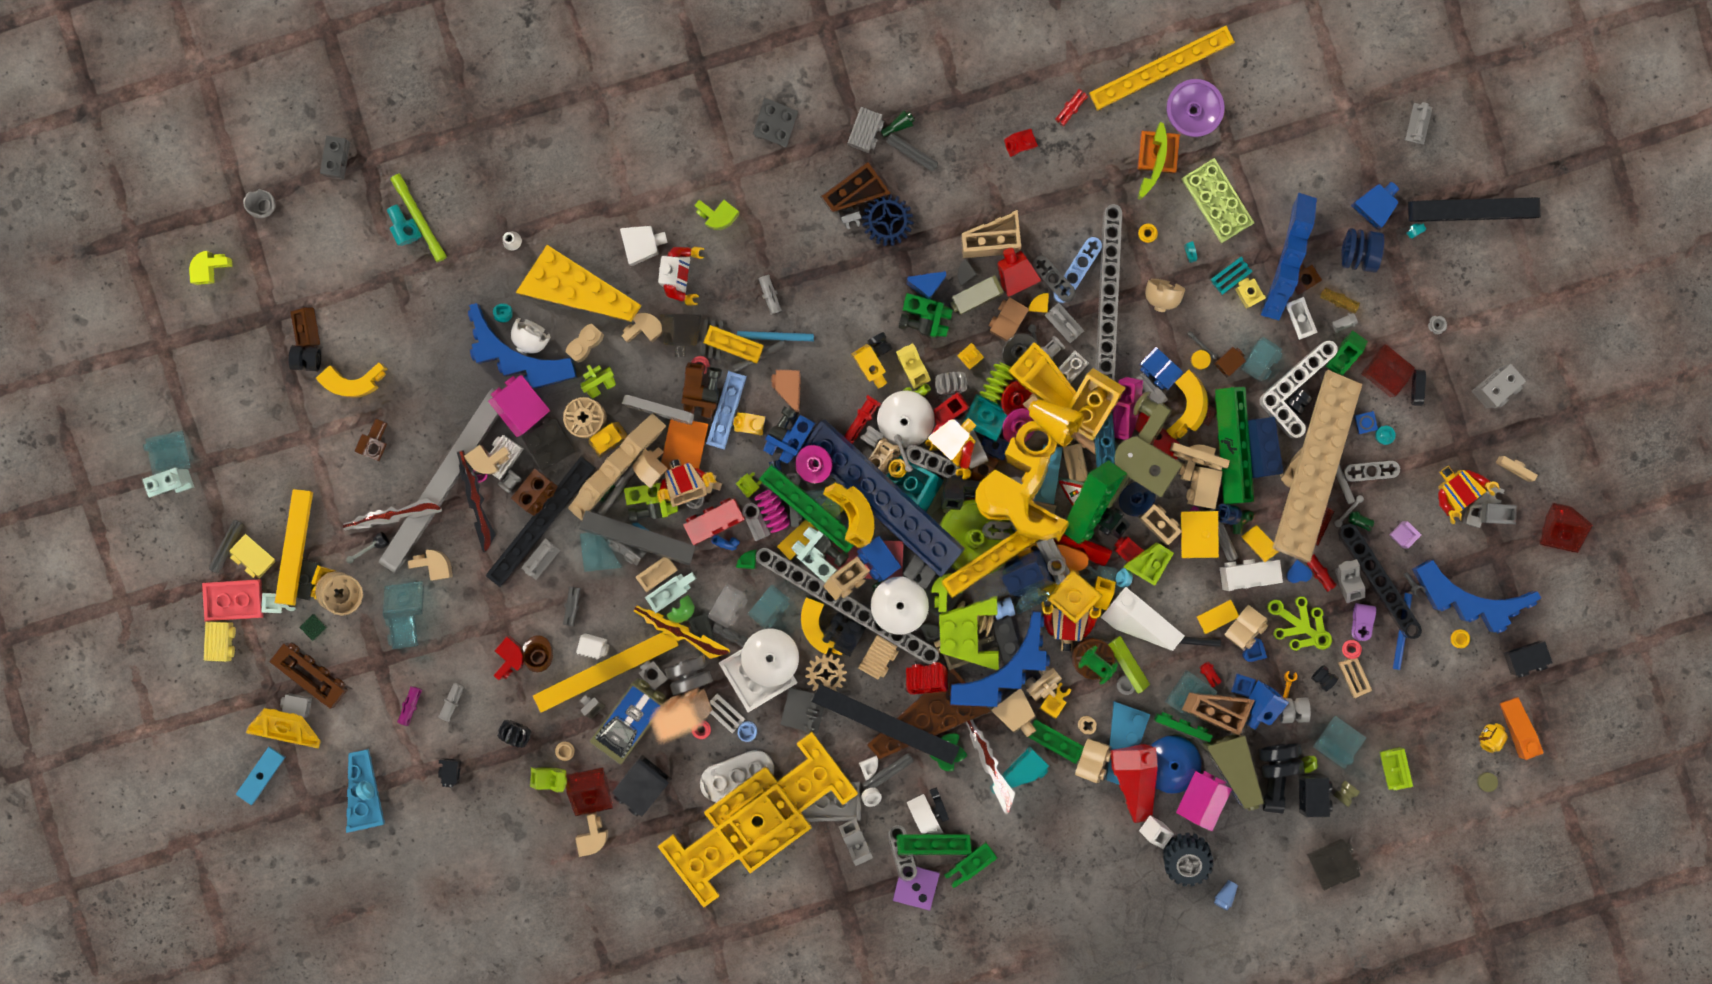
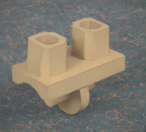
M1046 666V671L1039 670L1042 676L1039 680L1036 681L1031 677L1025 681L1028 693L1037 701L1039 698H1045L1049 694L1054 698L1056 694L1053 690L1058 687L1057 683L1062 678L1054 668Z

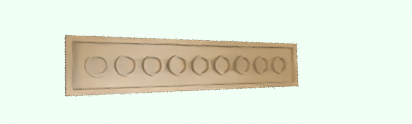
M1329 370L1325 372L1272 549L1305 562L1311 561L1362 388L1361 383Z

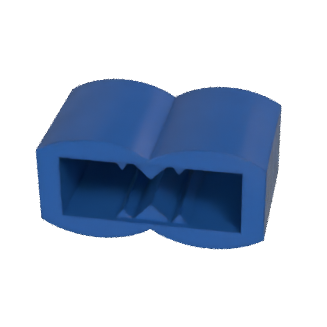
M1157 347L1139 364L1142 367L1140 371L1147 377H1153L1156 380L1154 384L1160 390H1169L1184 374Z

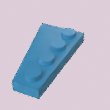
M1113 701L1109 745L1112 746L1111 750L1140 745L1150 714ZM1110 760V762H1107L1106 780L1120 785L1117 776L1114 775L1112 760Z
M369 749L349 753L346 833L385 824ZM361 781H367L373 785L374 796L371 799L362 800L357 795L356 787Z

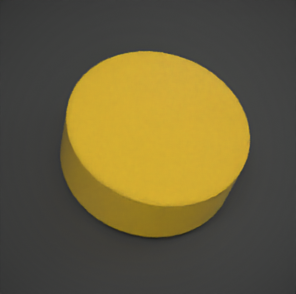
M1204 350L1196 351L1191 356V364L1198 370L1207 368L1211 362L1210 355Z

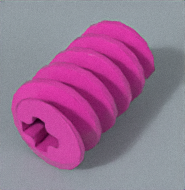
M767 490L757 495L754 499L761 500L757 506L764 507L760 513H767L763 520H770L766 527H773L770 533L783 530L791 522L787 518V512L784 511V505L781 504V498H777L778 495L772 490Z

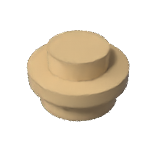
M564 741L557 745L555 753L560 760L568 761L574 756L575 749L570 742Z

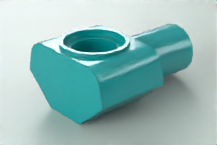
M398 204L386 210L393 223V226L389 229L397 245L410 244L422 237L414 219L406 221Z

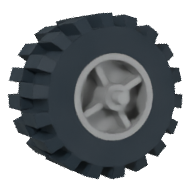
M1180 833L1177 834V838L1172 837L1170 839L1171 843L1168 842L1165 846L1166 849L1163 850L1165 871L1171 880L1174 879L1178 885L1181 882L1182 886L1186 887L1187 884L1195 886L1197 882L1198 884L1203 883L1202 879L1207 880L1209 878L1208 874H1211L1213 871V858L1208 842H1205L1203 837L1198 838V834L1195 833L1192 836L1190 833H1185L1183 836Z

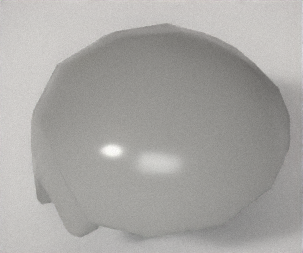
M262 189L248 192L243 200L244 208L255 218L261 219L270 216L276 207L275 199L271 193Z

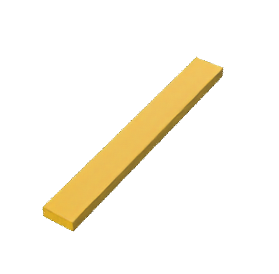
M1224 26L1089 92V95L1098 111L1235 42L1227 26Z
M662 632L533 695V698L540 713L679 646L672 634H664Z

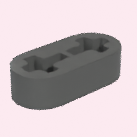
M991 521L983 526L982 533L987 539L1004 540L1010 534L1003 532V530H1007L1010 527L1014 533L1017 530L1012 522ZM992 526L993 529H998L999 532L992 534L988 531V528Z

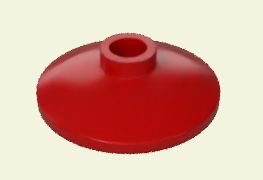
M1019 381L1010 383L1002 394L1001 405L1007 416L1014 410L1027 409L1023 403L1033 394L1022 386Z

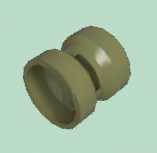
M1344 780L1341 784V791H1336L1333 796L1349 807L1352 804L1351 798L1357 797L1360 791Z

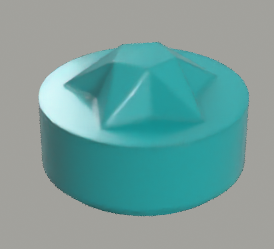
M1415 223L1410 226L1407 235L1412 239L1426 231L1427 228L1424 223Z
M508 304L496 305L493 309L494 319L498 322L509 321L513 316L511 306Z
M1381 426L1375 432L1376 441L1382 445L1391 444L1396 437L1394 429L1390 426Z

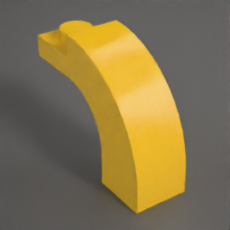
M378 362L363 377L356 380H348L334 366L329 365L316 379L324 388L334 394L351 398L362 397L379 388L374 381H380L386 375L385 371L388 369L383 363Z
M1188 370L1175 382L1184 392L1187 400L1184 414L1166 430L1175 439L1183 437L1187 433L1188 428L1196 431L1203 423L1208 409L1206 389L1201 380L1191 370Z
M835 482L826 487L823 495L839 504L848 516L849 527L845 540L859 549L870 544L874 533V516L865 496L854 486L845 489L843 485Z
M806 597L801 612V625L807 640L814 648L824 654L827 653L830 647L832 648L831 652L842 656L843 653L833 649L834 642L824 643L822 641L824 635L819 625V617L824 603Z

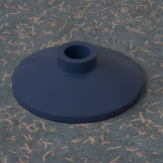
M1133 482L1121 492L1119 506L1125 514L1139 516L1146 513L1153 506L1156 494L1141 484Z

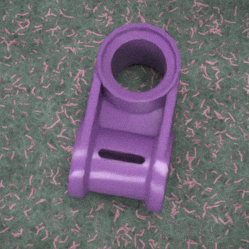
M1355 604L1351 630L1352 637L1355 640L1366 641L1372 636L1376 606ZM1362 629L1363 631H1365V635L1361 636V634L1358 633V630Z

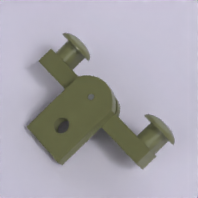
M1151 391L1143 393L1134 406L1135 416L1141 411L1150 417L1139 436L1123 441L1116 450L1115 465L1127 474L1107 508L1113 506L1130 479H1133L1156 495L1163 497L1183 465L1152 445L1164 427L1163 424L1172 409L1149 398ZM1153 465H1158L1161 469V473L1158 476H1154L1150 472V468Z

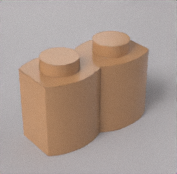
M1010 297L1007 301L1003 299L998 308L1001 311L999 316H994L988 325L991 327L990 333L1006 342L1014 336L1029 308Z

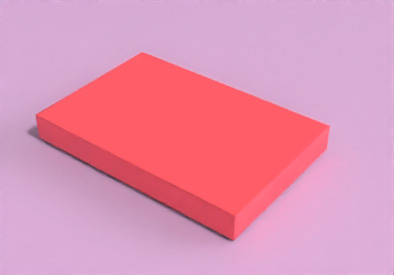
M261 579L202 583L204 621L264 618L263 613H261Z

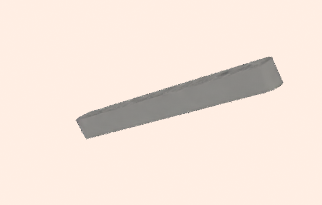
M1111 204L1104 210L1102 221L1096 370L1115 381L1122 210L1118 205ZM1108 210H1115L1117 218H1110ZM1108 229L1116 231L1115 238H1110L1107 235ZM1107 248L1115 250L1116 254L1114 257H1109L1106 254ZM1106 267L1114 269L1115 273L1113 276H1108L1105 273ZM1105 286H1111L1114 289L1113 295H1107L1104 292ZM1104 305L1112 306V314L1108 315L1103 311ZM1104 324L1111 325V333L1107 334L1103 331L1102 327ZM1103 343L1110 344L1111 351L1109 353H1105L1102 350ZM1102 362L1109 363V372L1102 371Z
M494 388L488 392L418 500L428 498L435 504H421L413 507L411 512H421L426 509L438 510L460 477L457 452L459 451L463 466L466 468L467 465L461 450H464L466 455L481 445L499 417L497 412L488 403V400L492 398L490 394L495 391ZM435 514L412 519V515L408 516L380 558L379 564L391 572L397 573Z
M762 548L757 552L756 559L758 563L925 663L933 664V662L938 660L939 653L937 649L911 633L902 634L900 640H894L891 637L892 633L885 630H877L875 628L876 621L871 609L849 596L844 599L841 596L836 601H828L825 597L827 590L824 588V581L771 549ZM762 551L769 552L770 560L768 562L761 561L760 553ZM778 561H784L787 564V569L784 572L777 570L776 564ZM795 571L803 573L802 581L797 582L793 579L792 575ZM811 581L819 582L820 588L818 591L810 590L809 583ZM846 600L851 601L853 604V608L850 611H845L842 608V603ZM862 610L869 612L870 616L866 621H862L858 617L859 612ZM917 640L919 643L918 648L910 650L908 648L909 641ZM933 650L935 652L934 659L927 660L924 656L925 652Z

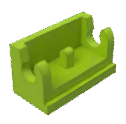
M1398 747L1381 751L1380 756L1388 789L1400 790L1413 787L1405 749Z

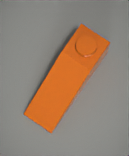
M1519 697L1500 703L1519 758L1527 760L1544 754L1539 738Z

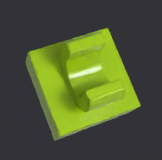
M754 472L750 475L748 473L745 474L736 483L747 498L753 495L762 483L760 480L756 483L752 479L755 475Z

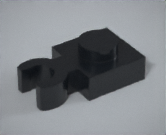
M937 787L930 790L936 806L933 808L936 818H941V821L944 822L949 820Z

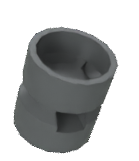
M916 554L903 573L904 576L911 580L916 579V583L925 589L936 574Z

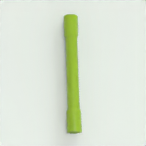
M401 174L392 176L390 178L391 182L402 197L436 262L444 260L447 256L416 205Z

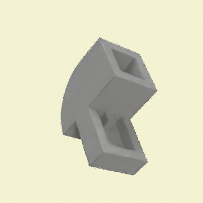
M1357 559L1345 561L1338 565V568L1335 569L1336 576L1346 603L1365 598V586L1360 578V565Z
M856 819L838 826L855 866L873 858L868 842Z

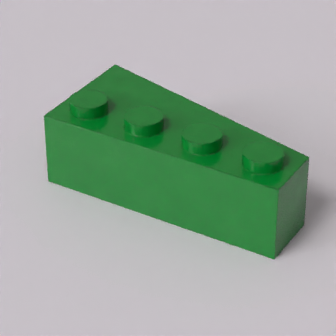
M1109 460L1091 471L1067 518L1069 525L1064 534L1078 544L1085 540H1090L1094 534V528L1100 522L1103 513L1127 473Z

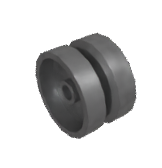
M704 655L675 663L674 666L664 669L668 679L680 677V680L670 685L673 695L713 681L709 671L697 673V670L705 668L707 665Z

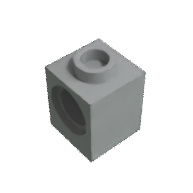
M648 660L640 667L642 669L639 672L640 676L650 685L649 687L652 690H655L668 679L666 673L656 660L652 663ZM649 669H655L658 672L656 679L649 678Z
M291 693L286 694L281 699L280 708L285 713H295L303 718L309 717L312 697Z

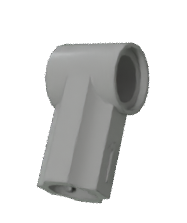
M1144 373L1136 378L1143 380L1142 394L1151 391L1149 398L1157 403L1164 404L1168 401L1166 395L1158 387H1155Z
M753 503L746 504L742 513L754 540L758 541L771 535L760 513V508ZM750 506L755 507L757 510L754 517H749L746 514V510Z

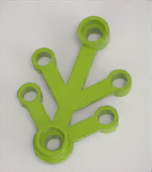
M1299 596L1295 599V605L1299 608L1300 619L1285 610L1280 600L1274 599L1269 601L1267 610L1270 614L1280 615L1296 626L1287 629L1276 628L1273 632V636L1276 639L1281 640L1287 636L1306 633L1312 638L1305 640L1292 639L1289 642V647L1295 651L1302 647L1313 645L1318 649L1330 647L1332 637L1329 632L1324 630L1323 610L1321 608L1315 607L1311 610V616L1315 618L1316 630L1310 627L1306 607L1308 601L1305 597ZM1299 599L1304 600V604L1302 606L1298 604ZM1276 603L1278 606L1277 610L1273 611L1271 608L1272 604ZM1317 609L1320 611L1318 617L1314 615V611ZM1278 630H1281L1283 632V635L1281 637H1277L1276 635ZM1321 636L1325 638L1324 643L1319 642ZM1294 641L1298 642L1297 648H1293L1292 643Z

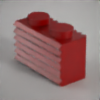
M933 662L929 666L914 664L911 668H906V691L910 695L948 691L947 668L939 662Z

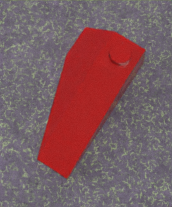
M1141 744L1111 750L1112 770L1118 778L1119 787L1126 798V805L1134 823L1144 822L1149 816H1153L1158 767L1156 747Z

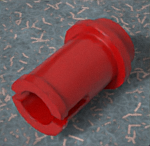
M1206 662L1199 667L1200 673L1204 674L1211 687H1215V684H1220L1222 680L1215 672L1214 665Z

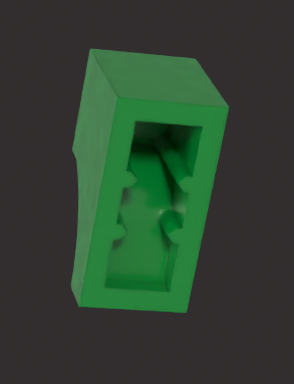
M1352 330L1340 344L1336 355L1327 362L1325 367L1343 376L1363 353L1368 341Z

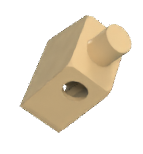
M1022 689L1017 690L992 709V712L1014 733L1021 729L1029 737L1036 731L1030 722L1036 716Z

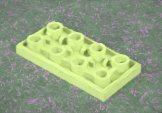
M1215 158L1181 178L1220 243L1225 242L1254 224L1253 219Z

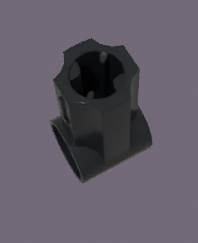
M1286 776L1268 778L1267 793L1263 798V811L1284 813Z

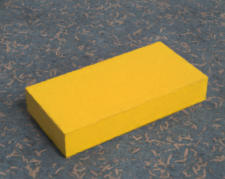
M1257 525L1241 536L1264 562L1280 552L1272 549L1274 542Z
M1228 600L1196 616L1204 634H1207L1237 619L1239 614L1232 600Z

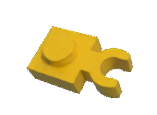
M1059 683L1055 689L1056 696L1053 698L1049 694L1040 707L1041 710L1055 719L1067 703L1063 700V697L1068 696L1071 692L1069 688L1066 693H1062L1060 691L1062 683Z

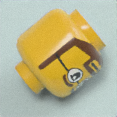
M1498 723L1494 725L1487 724L1478 739L1481 743V748L1487 752L1494 753V751L1498 752L1503 748L1508 735L1502 725Z

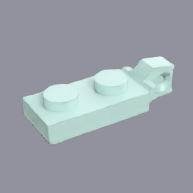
M693 572L685 577L682 574L675 576L646 596L645 599L654 612L657 613L688 592L687 590L691 588L689 583L694 581L696 577Z

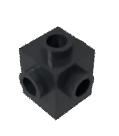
M1106 508L1098 523L1101 526L1099 528L1101 532L1107 536L1111 534L1117 539L1122 537L1131 524L1123 517L1124 513L1117 508L1114 510Z

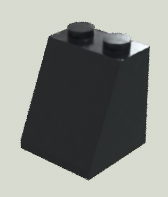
M642 755L614 789L612 794L615 796L613 798L620 804L625 803L629 806L628 810L635 816L640 815L642 817L672 778Z

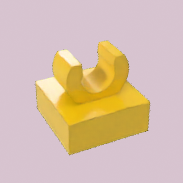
M972 343L957 355L969 370L984 358Z

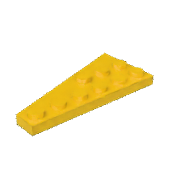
M546 245L516 291L520 295L630 322L641 308L639 303Z

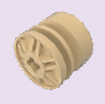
M580 397L572 400L566 406L563 421L566 429L571 434L589 439L605 428L607 414L599 402L590 398ZM583 413L589 416V418L586 419L585 423L584 421L580 420V417L583 416Z
M337 571L327 573L321 577L315 590L316 599L319 604L337 615L351 614L357 610L363 598L362 587L359 582L353 577ZM335 589H338V592L340 593L338 596L335 595Z

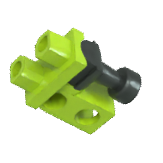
M656 483L651 488L647 485L624 488L627 506L646 502L647 507L636 511V508H628L631 524L637 523L638 518L651 517L659 519L669 517L670 514L678 512V506L672 507L671 502L666 503V500H662L659 503L657 492L660 489L661 483Z

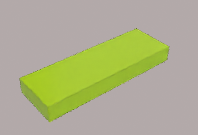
M1118 636L1108 645L1132 686L1139 694L1150 683L1121 636Z

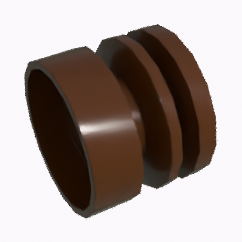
M1086 638L1078 642L1073 648L1071 655L1072 665L1085 678L1092 680L1101 679L1100 676L1086 665L1079 668L1078 664L1082 656L1093 646L1097 647L1095 653L1110 665L1115 662L1114 653L1104 641Z

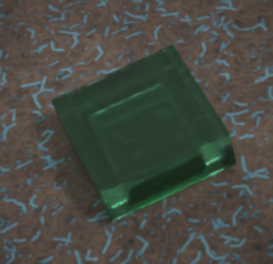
M312 614L299 628L314 641L328 627L315 614Z

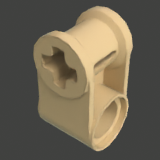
M882 438L869 457V460L876 467L880 463L878 469L887 475L890 462L898 459L901 451L898 445H893L889 443L888 439Z

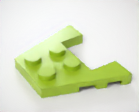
M997 596L940 614V653L999 670V651H978L977 615L998 614Z

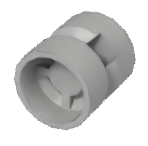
M1307 697L1296 698L1295 701L1292 698H1285L1289 703L1279 715L1281 723H1293L1294 720L1298 723L1310 721V702Z

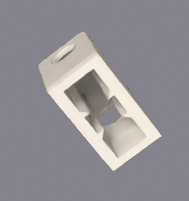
M651 226L620 229L630 266L658 255L657 246L668 243L665 232L654 234Z

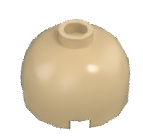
M1151 279L1147 282L1146 299L1151 305L1155 306L1154 309L1156 311L1165 312L1166 309H1174L1181 303L1185 288L1178 284H1175L1174 287L1169 284L1170 281Z

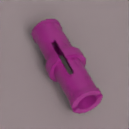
M410 686L407 698L402 703L403 708L397 723L409 726L414 710H417L416 705L422 689Z

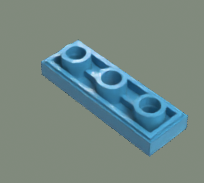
M1110 413L1094 439L1097 467L1108 460L1115 464L1116 448L1112 413ZM1104 439L1107 441V445L1103 443Z
M269 746L235 795L248 804L253 805L286 757ZM260 772L264 775L263 779L259 777Z

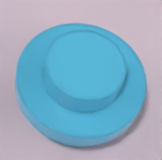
M1123 568L1116 574L1117 585L1122 588L1130 586L1133 575Z
M361 781L356 787V793L362 800L371 799L374 796V787L367 781Z

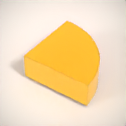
M1049 293L1035 297L1029 305L1028 312L1047 313Z

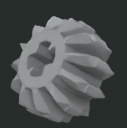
M947 372L936 376L935 387L938 394H956L957 392L966 391L968 383L964 372Z

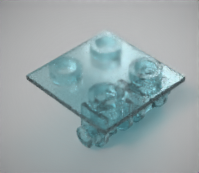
M183 431L145 439L146 444H143L145 452L148 451L153 475L173 468H191Z
M1334 716L1313 747L1345 769L1348 764L1351 765L1353 763V757L1366 740V737L1337 716Z

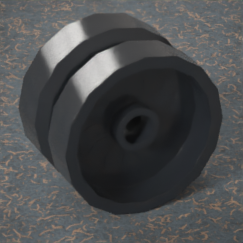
M1299 743L1276 744L1258 750L1260 760L1268 762L1261 766L1262 777H1285L1305 771L1304 761L1294 759L1302 755V748Z

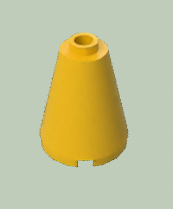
M1041 399L1033 401L1028 408V411H1030L1029 416L1063 447H1066L1073 440L1071 436L1074 432L1077 433L1084 419L1083 414L1079 411Z

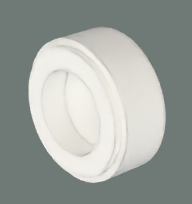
M868 788L862 793L861 799L865 806L873 807L879 804L882 796L877 788Z

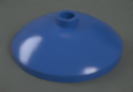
M1165 736L1156 740L1151 745L1156 747L1158 767L1155 788L1165 793L1186 791L1195 771L1201 773L1202 763L1197 748L1190 741L1179 736ZM1174 762L1178 764V767L1176 769L1171 768V765Z

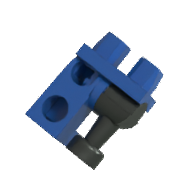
M784 406L781 411L783 417L777 426L772 427L765 439L767 442L763 451L773 456L776 448L780 447L784 451L779 459L789 464L793 457L799 453L816 423L799 415L792 430L786 429L790 418L795 419L798 413Z

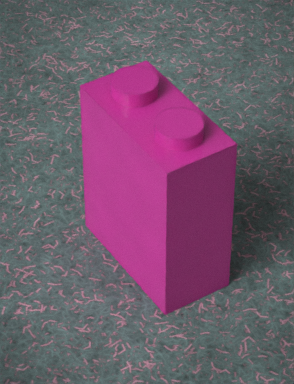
M522 375L516 378L514 376L509 378L505 382L506 386L502 390L499 387L490 394L492 398L488 400V403L516 437L524 434L550 412V409Z
M1195 771L1176 813L1205 829L1213 831L1232 789L1225 786V781L1217 777L1214 780L1215 776L1206 771L1203 774Z

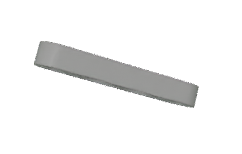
M624 395L622 405L650 414L653 413L654 415L692 425L695 416L683 410L630 395Z

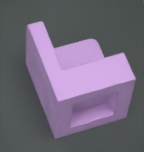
M1402 521L1389 536L1402 548L1408 549L1421 534L1408 521Z

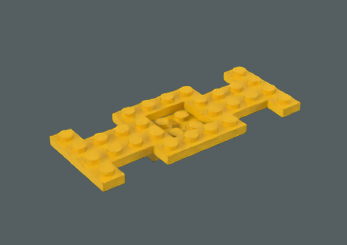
M810 732L797 742L798 747L807 757L805 761L778 781L767 766H764L704 811L705 815L714 825V828L686 849L674 834L658 845L660 851L703 907H706L719 897L720 894L709 880L738 859L748 872L752 873L809 831L812 826L801 812L830 790L842 805L858 794L857 790L813 732ZM755 816H759L763 819V824L755 826L752 823V819Z

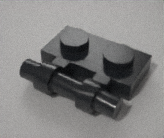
M837 613L831 619V625L825 629L822 641L824 643L834 642L833 649L850 657L866 627L851 619L845 623L842 621L844 615ZM837 629L841 631L840 635L836 633Z

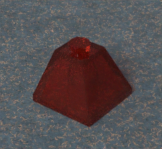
M1552 503L1545 518L1540 545L1578 553L1592 528V524L1573 507Z

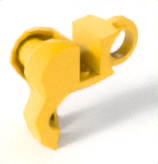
M1035 421L1024 424L1018 430L1016 438L1011 439L1005 452L1007 463L1025 472L1021 480L1023 484L994 470L980 482L976 490L975 502L980 513L989 520H1011L1020 535L1040 540L1055 538L1059 542L1069 525L1068 521L1050 513L1033 502L1048 472L1051 456L1057 448V442ZM1038 430L1044 432L1048 436L1049 441L1043 450L1031 451L1025 446V438L1030 432Z

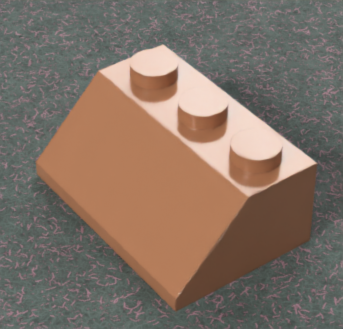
M776 370V374H772V387L775 388L776 392L796 413H799L800 371Z

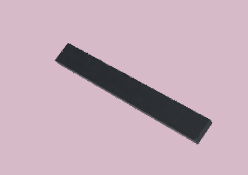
M581 456L557 485L558 487L554 495L548 498L539 513L532 516L485 576L501 588L596 470V467Z
M821 684L818 685L811 701L953 765L960 748Z

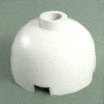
M521 318L516 319L511 330V340L517 347V351L527 354V352L538 353L544 349L551 338L550 334L546 335L543 327L530 320L519 322Z

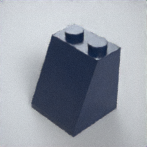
M1039 549L1006 563L1001 575L1009 594L1020 598L1056 584L1053 575L1048 571V565Z

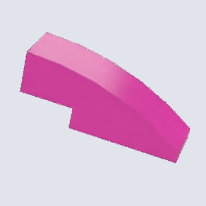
M1130 377L1118 380V383L1126 389L1113 409L1114 437L1122 440L1132 437L1138 415H1134V406L1142 395L1143 380Z

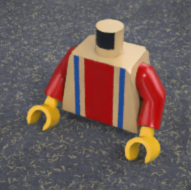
M678 459L671 461L669 464L671 469L665 472L666 478L662 480L660 489L657 492L659 503L662 500L668 499V501H671L672 507L706 496L705 486L709 487L710 483H716L713 473H705L699 468H693L690 463L682 465Z
M1044 602L1041 603L1044 626L1048 634L1053 636L1054 639H1061V651L1072 652L1073 641H1082V638H1086L1094 628L1097 618L1101 615V607H1099L1098 611H1094L1092 606L1090 611H1087L1075 624L1058 608L1053 607L1052 603L1049 607H1045Z

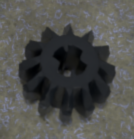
M504 720L499 727L497 736L506 744L523 748L529 742L532 731L518 722Z

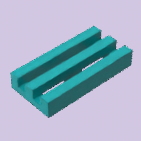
M1240 257L1210 281L1218 292L1223 295L1253 271L1243 261V258ZM1238 263L1242 265L1221 282H1216L1218 278ZM1245 269L1246 272L1222 290L1220 286Z

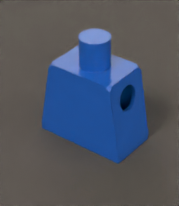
M1390 182L1385 188L1378 184L1351 206L1378 230L1384 226L1397 206L1398 201L1393 196L1399 188L1393 182Z
M1258 680L1249 699L1255 701L1250 710L1251 716L1246 724L1255 730L1260 722L1272 725L1289 702L1274 688Z

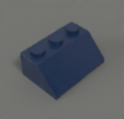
M1275 417L1249 420L1252 478L1283 474Z

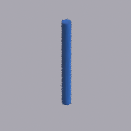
M1405 593L1404 601L1410 609L1413 594ZM1402 609L1401 619H1403V618L1405 617V615H1406V613H1405V611H1404L1403 609ZM1400 630L1393 669L1401 670L1406 639Z

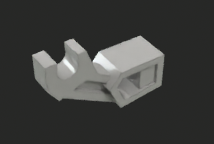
M1493 487V488L1491 489L1495 494H1496L1497 492H1498V493H1501V494H1504V491H1505L1504 489H1501V488H1500V490H1499V489L1496 488V487ZM1487 489V492L1467 506L1463 524L1480 528L1482 523V503L1498 504L1502 500L1496 499L1495 495H1490ZM1473 508L1480 510L1477 517L1471 515L1474 510Z

